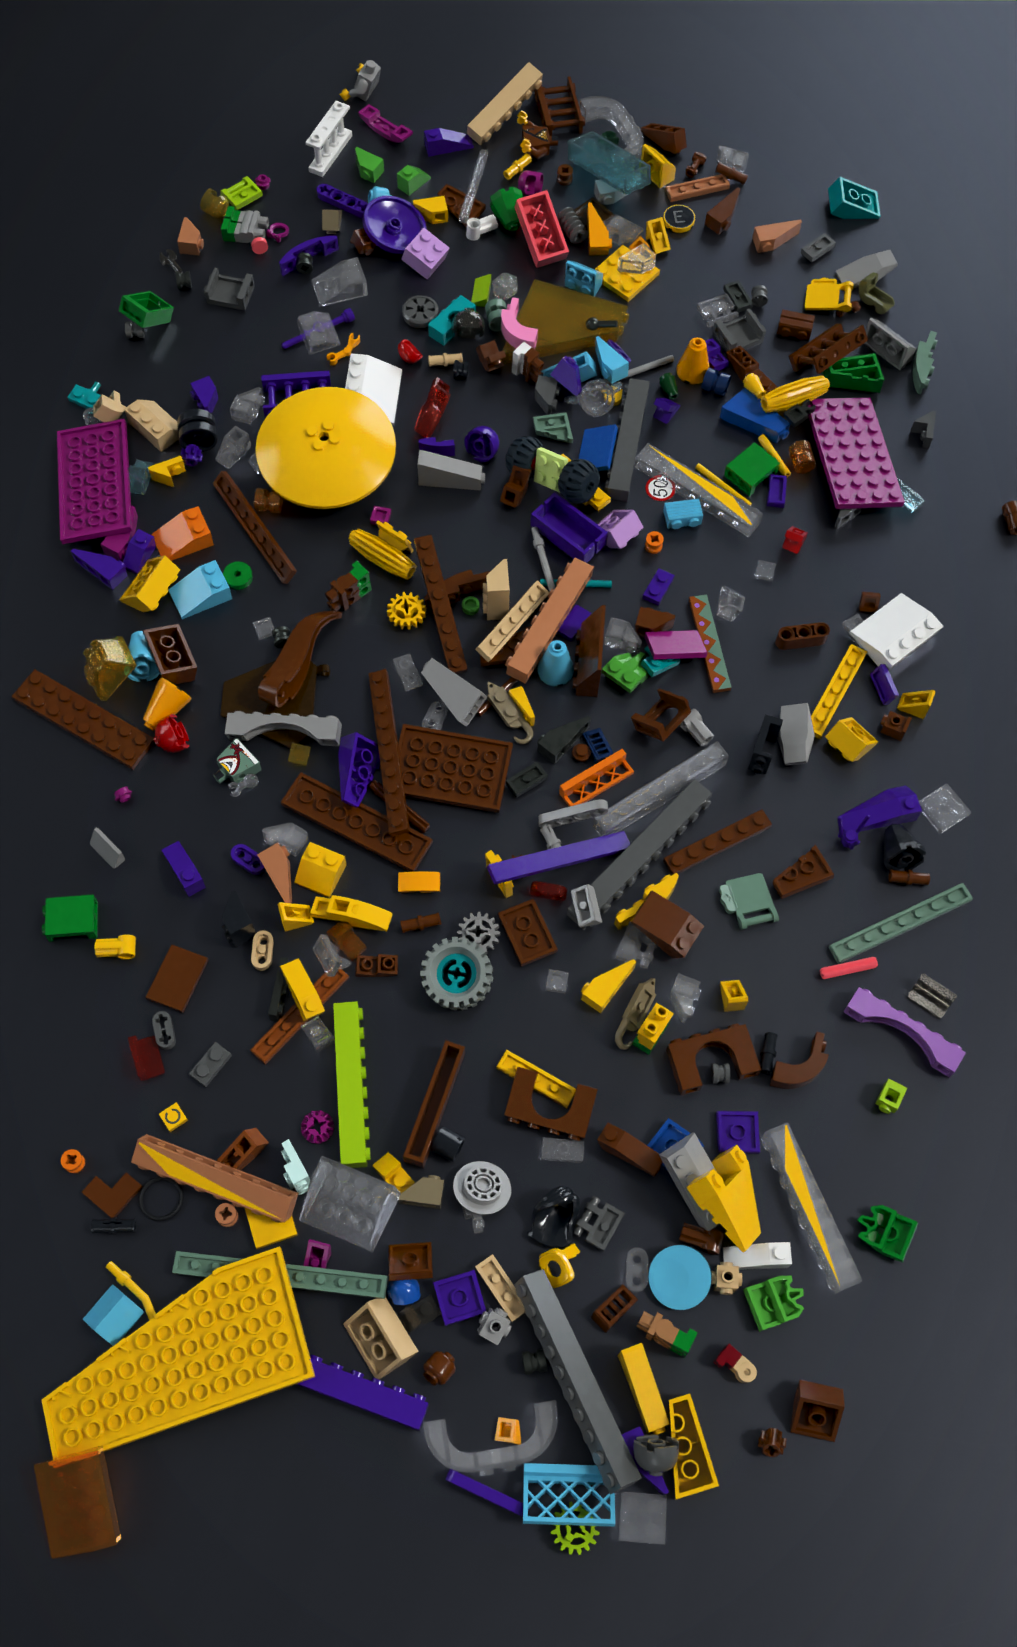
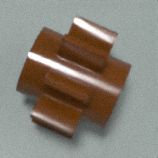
M769 1428L766 1431H761L758 1447H763L762 1453L766 1456L777 1457L779 1454L783 1455L787 1439L782 1438V1431L776 1428Z

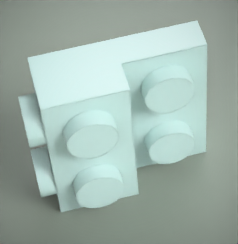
M288 1139L281 1143L284 1148L281 1153L287 1163L284 1165L286 1172L283 1173V1176L290 1189L295 1188L297 1193H299L298 1195H302L310 1189L309 1187L312 1185V1182Z

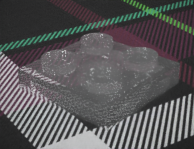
M948 784L943 785L919 801L922 813L940 834L971 813L969 808Z
M621 1492L619 1541L665 1545L667 1495Z

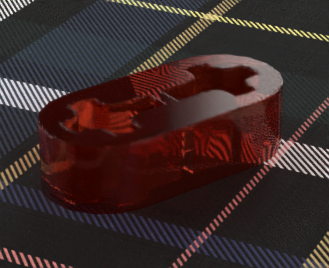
M539 881L532 882L530 894L533 896L557 901L566 900L568 891L564 886Z

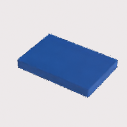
M616 424L585 429L578 459L590 461L598 471L610 470L618 430Z

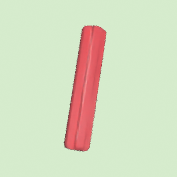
M869 957L823 967L820 969V975L822 979H828L874 969L878 966L876 957Z

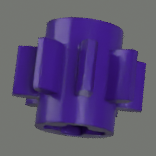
M189 444L186 445V449H181L180 456H182L186 465L196 466L198 462H202L203 454H201L202 450H199L197 445Z

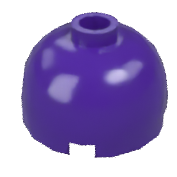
M477 426L465 436L464 445L468 454L471 452L475 456L473 459L476 461L487 462L499 450V437L490 427Z

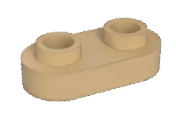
M259 931L253 937L251 962L254 968L260 971L268 969L272 964L274 940L268 931ZM266 940L267 943L265 945H261V941ZM265 959V962L260 964L259 960Z

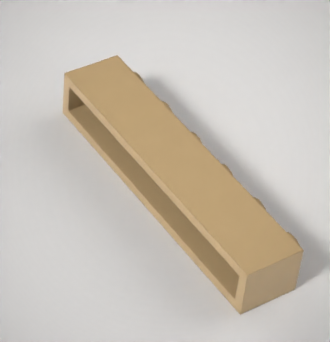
M528 62L467 125V134L480 146L484 142H488L493 132H497L501 128L502 123L508 121L512 113L521 107L522 102L525 99L528 100L535 89L540 88L543 74Z

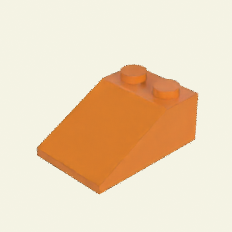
M199 506L181 512L151 534L154 536L160 556L165 555L171 561L214 545L211 532Z

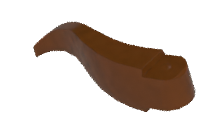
M323 611L305 617L296 625L275 663L263 675V680L258 688V695L261 701L279 708L288 700L295 698L308 673L314 644L319 632L330 621L342 618V612Z

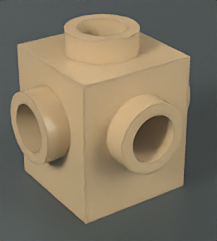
M720 1262V1265H717L714 1271H711V1284H714L713 1291H720L722 1295H733V1292L735 1293L739 1286H742V1273H739V1266H733L731 1262ZM724 1274L731 1275V1280H726Z

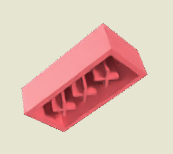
M545 190L517 199L514 208L536 268L566 259L569 250L548 191Z

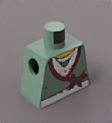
M236 738L217 757L216 761L220 770L214 773L213 776L218 783L229 778L233 784H238L257 774L262 769L260 762Z

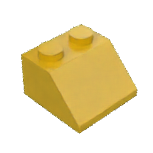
M644 144L642 147L640 170L659 188L674 181L676 167L656 149Z
M852 717L839 720L825 736L833 748H838L842 752V756L852 762L859 760L879 742Z
M309 842L301 857L294 883L330 898L347 866L345 856Z

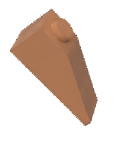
M801 219L756 226L752 239L757 253L773 251L798 235L802 223Z
M277 842L257 855L284 902L292 903L291 871L288 859L290 853L285 845L281 847Z

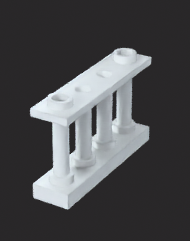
M335 101L305 142L307 146L313 147L315 152V159L308 167L310 173L323 177L351 139L352 131L344 128L343 117L350 109L349 105Z

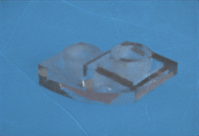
M411 654L393 659L395 669L405 691L423 686Z

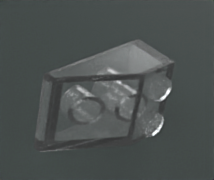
M358 257L343 260L311 280L320 307L368 295L367 281Z

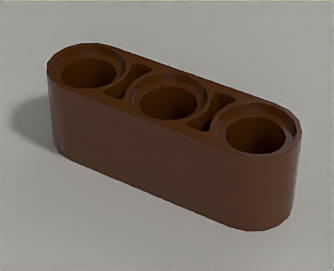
M824 622L785 626L779 630L775 644L782 650L820 646L826 643L830 627Z

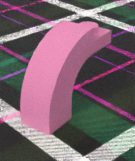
M512 297L511 304H507V309H502L501 312L502 334L506 341L516 349L523 342L535 349L538 329L525 327L516 320L519 310V298Z

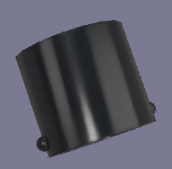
M443 1126L432 1144L431 1151L454 1162L463 1147L465 1137Z

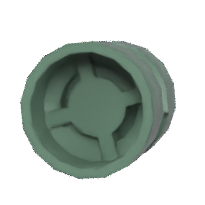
M492 299L485 305L488 325L493 331H502L501 312L502 309H507L506 303L502 299Z

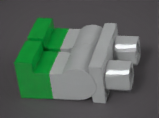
M228 206L221 226L223 241L250 242L251 244L253 239L257 237L265 238V229L260 228L268 229L269 220L268 217L260 216L259 211L235 210L234 206Z

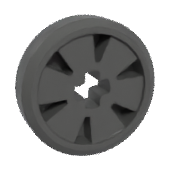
M417 295L407 299L402 307L404 321L415 328L428 327L429 322L439 315L437 303L432 298L424 295Z

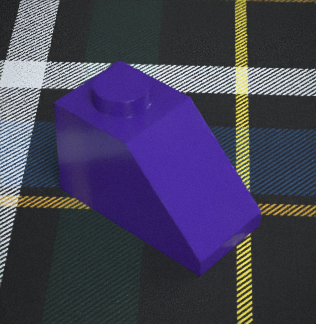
M564 356L550 375L575 396H578L582 391L579 366L572 357Z
M140 529L136 531L128 544L123 560L127 570L136 574L139 573L156 549L154 536Z

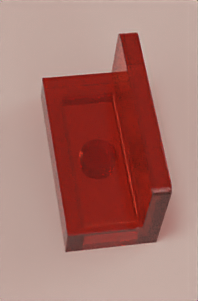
M136 1035L128 1037L137 1075L140 1080L143 1081L164 1074L165 1070L155 1036L140 1040Z

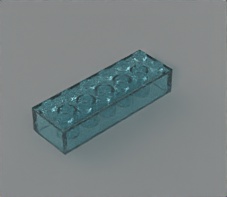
M591 131L567 141L568 159L621 193L627 195L651 184V165L596 132Z

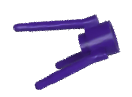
M870 815L863 819L855 831L849 829L843 832L842 818L838 816V837L841 838V843L844 847L853 850L855 846L860 844L858 834L869 820Z

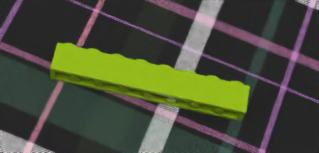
M358 1001L333 1003L342 1169L367 1167V1160H371L370 1147L366 1148V1140H370L369 1127H365V1119H369L368 1107H364V1099H368L367 1086L363 1087V1079H366V1066L362 1067V1059H365V1047H361V1040L364 1039V1027H360V1020H363V1008H359Z

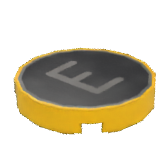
M684 205L670 206L664 212V225L676 233L687 232L694 226L695 214L693 210Z

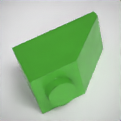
M356 147V162L361 178L375 183L384 172L383 159Z
M407 165L397 173L398 188L408 196L431 179L430 175L420 168Z

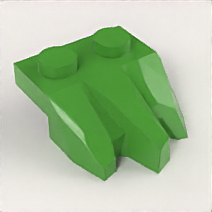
M640 652L634 657L630 653L614 656L602 668L601 673L631 693L649 676L648 672L641 665L646 655Z
M792 1275L777 1276L743 1289L759 1332L798 1318L804 1310L803 1306L795 1301L804 1296L803 1288L790 1287Z

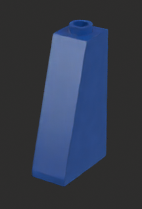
M746 388L742 389L722 406L721 419L758 436L765 434L769 441L778 443L789 434L790 423L777 412L765 413L761 407V400Z

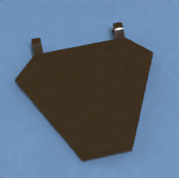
M275 661L227 680L223 685L221 716L227 719V713H234L235 711H241L245 714L260 712L263 715H270L271 713H279L283 716L297 714L303 717L314 715L317 675L330 676L329 665L322 664L316 666L311 661L308 673L298 694L293 700H288L279 708L261 701L258 695V688L263 680V675L271 668ZM288 729L272 730L260 734L292 750L309 737L299 731Z

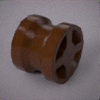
M567 164L560 165L557 170V182L564 186L571 184L573 168Z

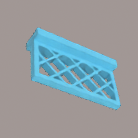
M524 1463L523 1524L615 1527V1493L611 1495L609 1493L603 1499L595 1491L599 1485H604L596 1465ZM528 1483H538L543 1489L534 1496L528 1490ZM554 1484H561L566 1489L559 1497L550 1490ZM577 1484L584 1485L588 1489L581 1498L572 1490ZM545 1492L554 1500L547 1508L538 1500ZM568 1493L577 1501L570 1509L561 1501ZM591 1493L600 1502L593 1509L584 1502ZM534 1503L543 1511L538 1517L528 1516V1509ZM558 1504L566 1513L562 1517H554L549 1511ZM579 1505L588 1512L584 1518H577L573 1513ZM604 1506L610 1512V1519H601L595 1512Z

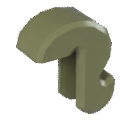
M873 272L860 281L858 286L859 295L865 304L875 306V312L882 315L894 307L895 302L892 296L876 287L878 274Z

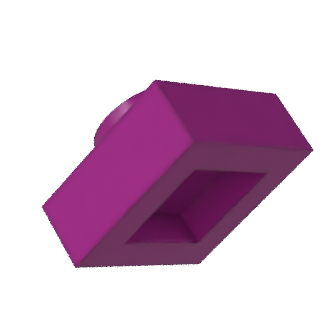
M374 506L370 524L377 525V521L389 523L392 513L391 509Z

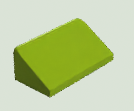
M491 274L475 278L471 302L476 306L485 307L488 302Z

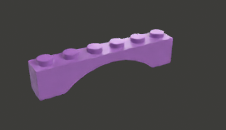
M859 987L844 1010L845 1014L860 1023H882L903 1031L922 1048L928 1057L931 1067L949 1078L955 1073L966 1054L959 1045L946 1041L941 1034L928 1030L923 1023L912 1020L901 1010L897 1011L887 1001L879 1000L867 989Z

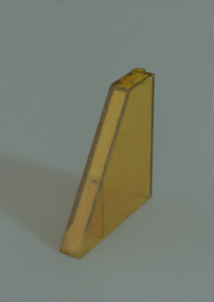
M534 279L516 320L525 327L538 329L535 350L540 353V358L594 347L597 336L605 342L609 339L617 342L619 335H623L624 323H628L630 314H628V306ZM591 317L598 319V321L617 320L618 326L589 330L586 327V321ZM506 341L503 348L506 357L502 359L504 365L513 363V351L516 350L515 347Z

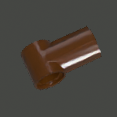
M684 1222L679 1241L698 1247L705 1253L719 1255L724 1233L716 1229L707 1231Z

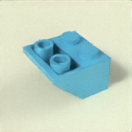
M567 260L565 286L594 298L602 286L603 273L578 262Z

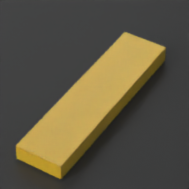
M509 1050L505 1051L496 1069L512 1078H515L517 1067L538 1072L534 1090L566 1109L568 1108L575 1095L576 1089Z

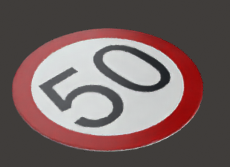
M665 476L652 477L645 486L648 496L657 501L670 499L676 490L673 481Z

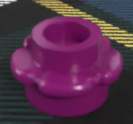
M261 174L256 177L255 182L261 190H266L270 186L271 179Z
M127 786L114 792L115 801L124 803L130 800L132 790H129Z

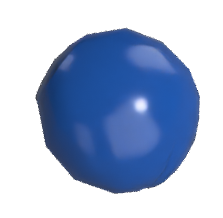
M416 1279L390 1281L386 1288L388 1298L390 1299L391 1297L395 1305L412 1304L418 1301L421 1296L419 1283Z

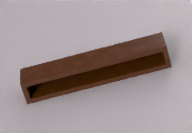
M445 1040L403 1155L404 1162L424 1169L465 1055L464 1046Z

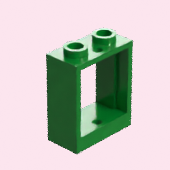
M146 291L123 295L119 312L140 327L145 328L170 323L174 307L153 292Z

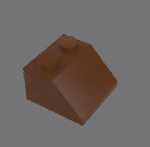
M799 1379L794 1398L790 1432L835 1442L845 1408L843 1389Z

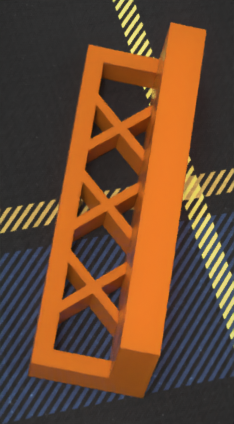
M620 749L561 784L559 794L566 804L570 807L586 803L634 774V770L626 761V752ZM623 765L627 772L619 774L615 773V769ZM603 775L612 776L609 783L599 782L600 777ZM588 784L596 786V790L592 793L585 792L584 788ZM571 794L581 795L580 800L572 803L568 796Z

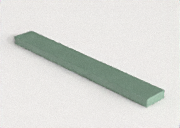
M964 883L958 884L829 945L828 948L837 963L840 964L971 902L973 897Z

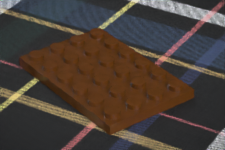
M403 724L398 748L405 797L496 813L500 812L513 743Z

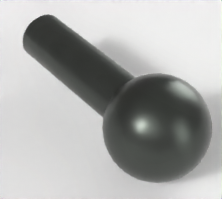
M591 317L586 321V327L590 331H595L598 328L618 326L617 320L598 321V319Z

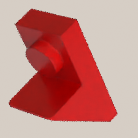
M794 526L790 527L785 534L786 538L782 548L798 554L808 532Z

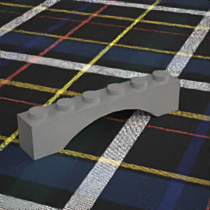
M235 711L234 713H227L225 735L231 741H234L236 738L239 741H249L253 737L267 731L288 729L304 733L315 739L320 745L339 746L342 724L335 716L323 718L316 715L303 717L297 714L283 716L279 713L263 715L260 712L245 714L241 711Z

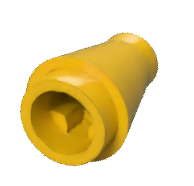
M751 373L744 378V387L758 399H761L766 394L758 375Z

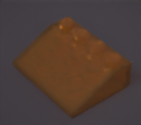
M103 1445L34 1464L52 1559L93 1552L115 1546L119 1543L121 1535Z

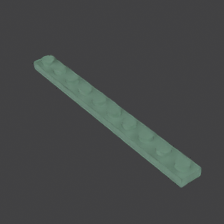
M176 1251L172 1273L207 1278L215 1269L242 1259ZM286 1264L292 1288L385 1299L388 1276Z

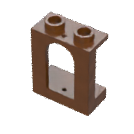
M659 688L657 690L660 696L659 701L644 716L635 713L631 719L636 731L664 742L691 713V709L685 697ZM666 709H678L677 715L665 728L662 723L655 721Z

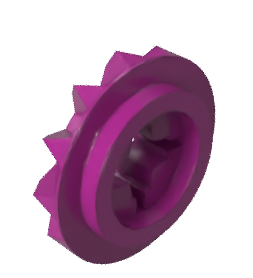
M322 1110L311 1111V1113L305 1115L301 1123L302 1135L307 1141L315 1144L327 1141L334 1131L333 1119ZM315 1119L319 1124L323 1123V1126L320 1127L321 1134L316 1129H311L314 1126Z

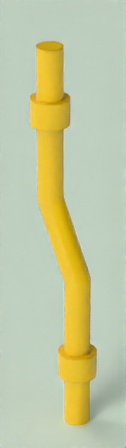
M110 1261L105 1268L116 1277V1281L121 1286L127 1287L142 1302L148 1319L151 1320L155 1317L156 1312L149 1296L131 1280V1275L126 1271H122L116 1264Z

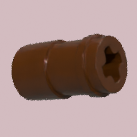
M1009 501L1002 506V511L1007 521L1008 531L1012 535H1017V501Z

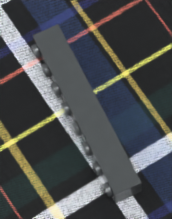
M630 378L629 385H625L624 388L626 398H622L621 408L624 410L619 413L618 422H621V425H617L616 436H618V439L615 440V453H613L611 460L613 465L607 474V477H610V481L606 480L604 490L608 491L607 495L613 500L628 501L650 381Z

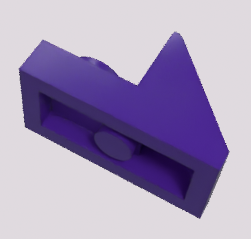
M656 398L654 405L657 408L653 417L667 424L681 405L668 398Z

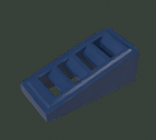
M601 728L582 734L587 746L590 747L591 756L595 764L614 754ZM598 734V737L592 739L589 738V736ZM598 740L601 741V742H599V743L592 744V742H595V741H598Z

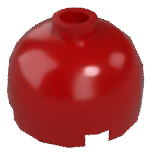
M174 714L161 719L156 724L154 732L155 744L170 753H177L189 747V745H186V741H189L187 731L181 721L177 723L175 720L177 716Z

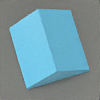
M112 1284L83 1320L96 1333L114 1346L125 1337L145 1312Z

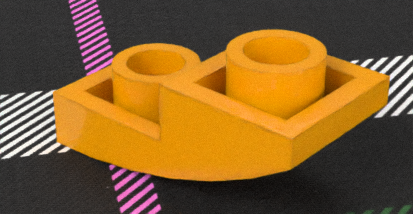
M399 872L398 892H440V872Z

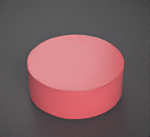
M257 237L251 242L252 250L256 254H263L268 250L267 241L263 237Z

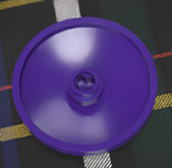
M387 195L377 197L369 202L363 214V227L368 237L378 247L391 253L403 254L405 248L423 228L427 230L424 217L413 204L400 197Z

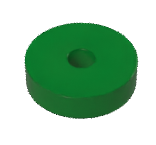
M244 562L230 563L223 572L228 586L235 590L248 587L253 579L250 566Z

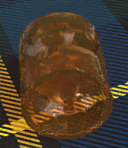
M805 440L797 441L789 447L788 451L796 473L804 474L815 468L816 462L812 454L810 442Z
M257 488L254 497L255 511L266 512L269 510L270 513L280 514L283 507V498L273 489L269 492L268 489Z

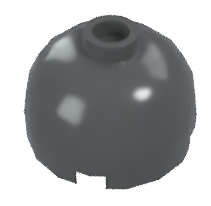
M659 1435L636 1437V1440H634V1458L643 1470L649 1471V1474L652 1476H662L663 1472H667L675 1466L679 1454V1441L677 1439L666 1436V1440L659 1439Z

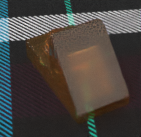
M340 921L326 932L351 961L367 949L366 945L354 933L353 927L346 922Z

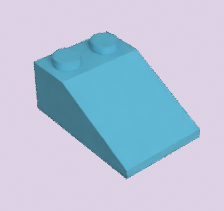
M216 560L199 566L168 589L182 619L232 600L230 588Z

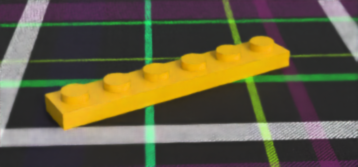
M853 644L848 648L811 715L815 737L821 739L867 654V651Z

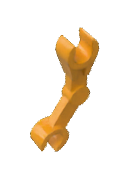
M351 333L348 345L344 350L338 353H328L326 357L327 361L330 360V365H336L339 359L350 356L351 351L360 343V335H358L357 339H353L354 333Z

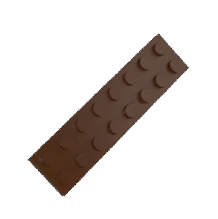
M36 669L33 670L12 695L14 701L132 770L135 769L155 743L153 737Z
M300 772L281 801V805L410 872L416 871L433 843V839L410 828L408 833L391 836L386 815L360 803L359 807L355 808L341 801V792Z

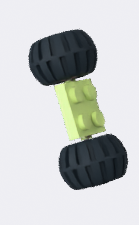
M530 436L515 439L507 450L505 463L510 474L513 465L523 469H531L529 480L534 478V482L561 493L571 503L580 504L589 501L598 489L600 481L599 472L595 465L588 460L575 459L568 462V458L545 449L538 439Z

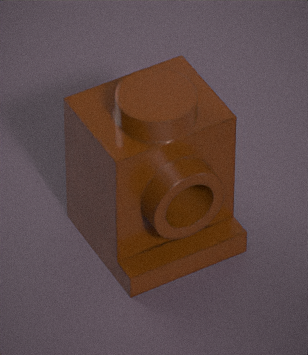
M364 228L354 230L350 243L355 245L359 254L371 255L376 244L371 241Z
M890 711L888 715L884 714L880 723V725H883L881 733L901 741L912 718L909 716L906 718Z

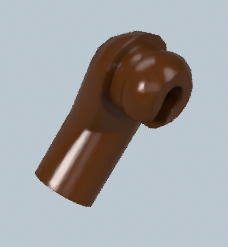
M858 301L850 302L854 313L861 309ZM839 310L836 311L838 317H842L846 313Z

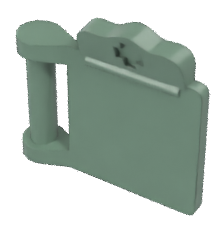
M762 873L727 880L725 885L720 886V902L728 914L736 913L741 930L747 929V926L768 921L773 923L779 921L778 913ZM769 910L768 914L747 919L743 916L753 912Z

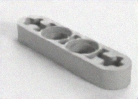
M598 799L540 814L538 816L539 827L547 826L548 828V825H551L554 828L607 814L608 802Z

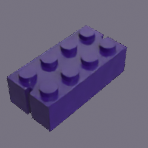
M555 492L544 501V505L541 504L531 513L530 526L538 527L540 534L573 559L577 558L587 563L594 557V553L597 554L607 544L608 532Z

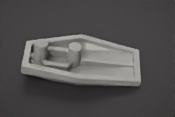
M886 250L864 256L836 270V274L841 283L851 281L854 284V288H856L862 279L873 272L878 274L877 281H879L896 268L898 263L891 250Z
M808 703L781 706L780 719H783V723L777 739L786 766L805 764L808 762L815 737Z

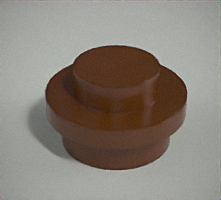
M577 744L572 751L574 759L579 762L587 761L591 756L590 747L586 744Z

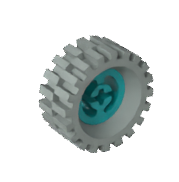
M452 937V940L445 938L441 940V944L435 943L432 946L434 949L431 952L427 951L425 954L427 958L422 960L421 963L423 970L420 971V976L423 979L422 985L426 993L441 1007L450 1008L454 1011H457V1009L462 1011L468 1010L467 1007L477 1006L478 1001H483L486 998L484 995L490 992L491 982L493 983V968L485 951L474 941L470 942L467 938L459 939L458 937ZM456 962L455 965L449 968V971L457 973L459 970L462 975H467L463 967L464 964H468L471 967L472 976L467 985L459 988V985L465 983L467 979L463 976H458L456 979L452 974H448L452 984L448 986L445 983L444 971L449 964Z

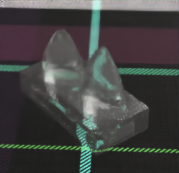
M320 934L313 947V951L327 976L334 977L339 969L350 966L351 961L338 955L340 948L330 941L328 935Z

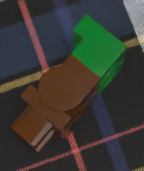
M358 561L352 564V570L348 574L340 576L337 581L333 580L330 583L331 589L325 593L326 598L329 600L327 605L332 611H338L340 608L346 611L350 605L372 590L369 572Z

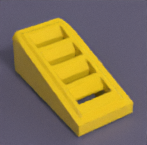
M523 687L510 689L508 694L523 713L529 725L534 726L535 715Z

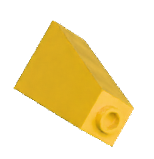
M639 1343L621 1350L618 1358L646 1433L652 1432L653 1435H659L666 1432L665 1427L670 1425L643 1344Z

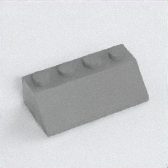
M692 1132L660 1153L659 1156L699 1227L710 1231L717 1226L712 1221L713 1215L707 1209L703 1211L686 1188L695 1178L714 1168L696 1134Z

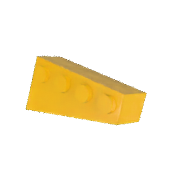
M691 1394L670 1399L671 1437L679 1441L678 1460L673 1467L675 1498L679 1499L718 1487L719 1484Z

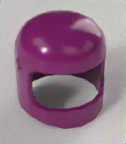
M526 170L520 174L518 189L522 191V194L532 195L542 192L543 173Z

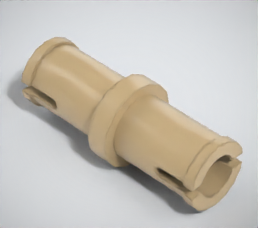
M462 353L429 355L428 365L429 367L439 365L447 367L454 364L455 360L463 362Z

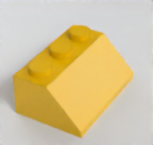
M165 555L148 559L119 601L141 612L154 611L159 605V600L168 593L170 584L177 580V574L180 569Z

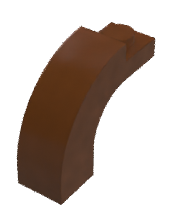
M816 1032L812 1040L809 1059L804 1063L791 1065L776 1061L773 1066L769 1086L781 1089H795L812 1082L822 1071L828 1060L829 1055L824 1053L827 1041H824L825 1033Z

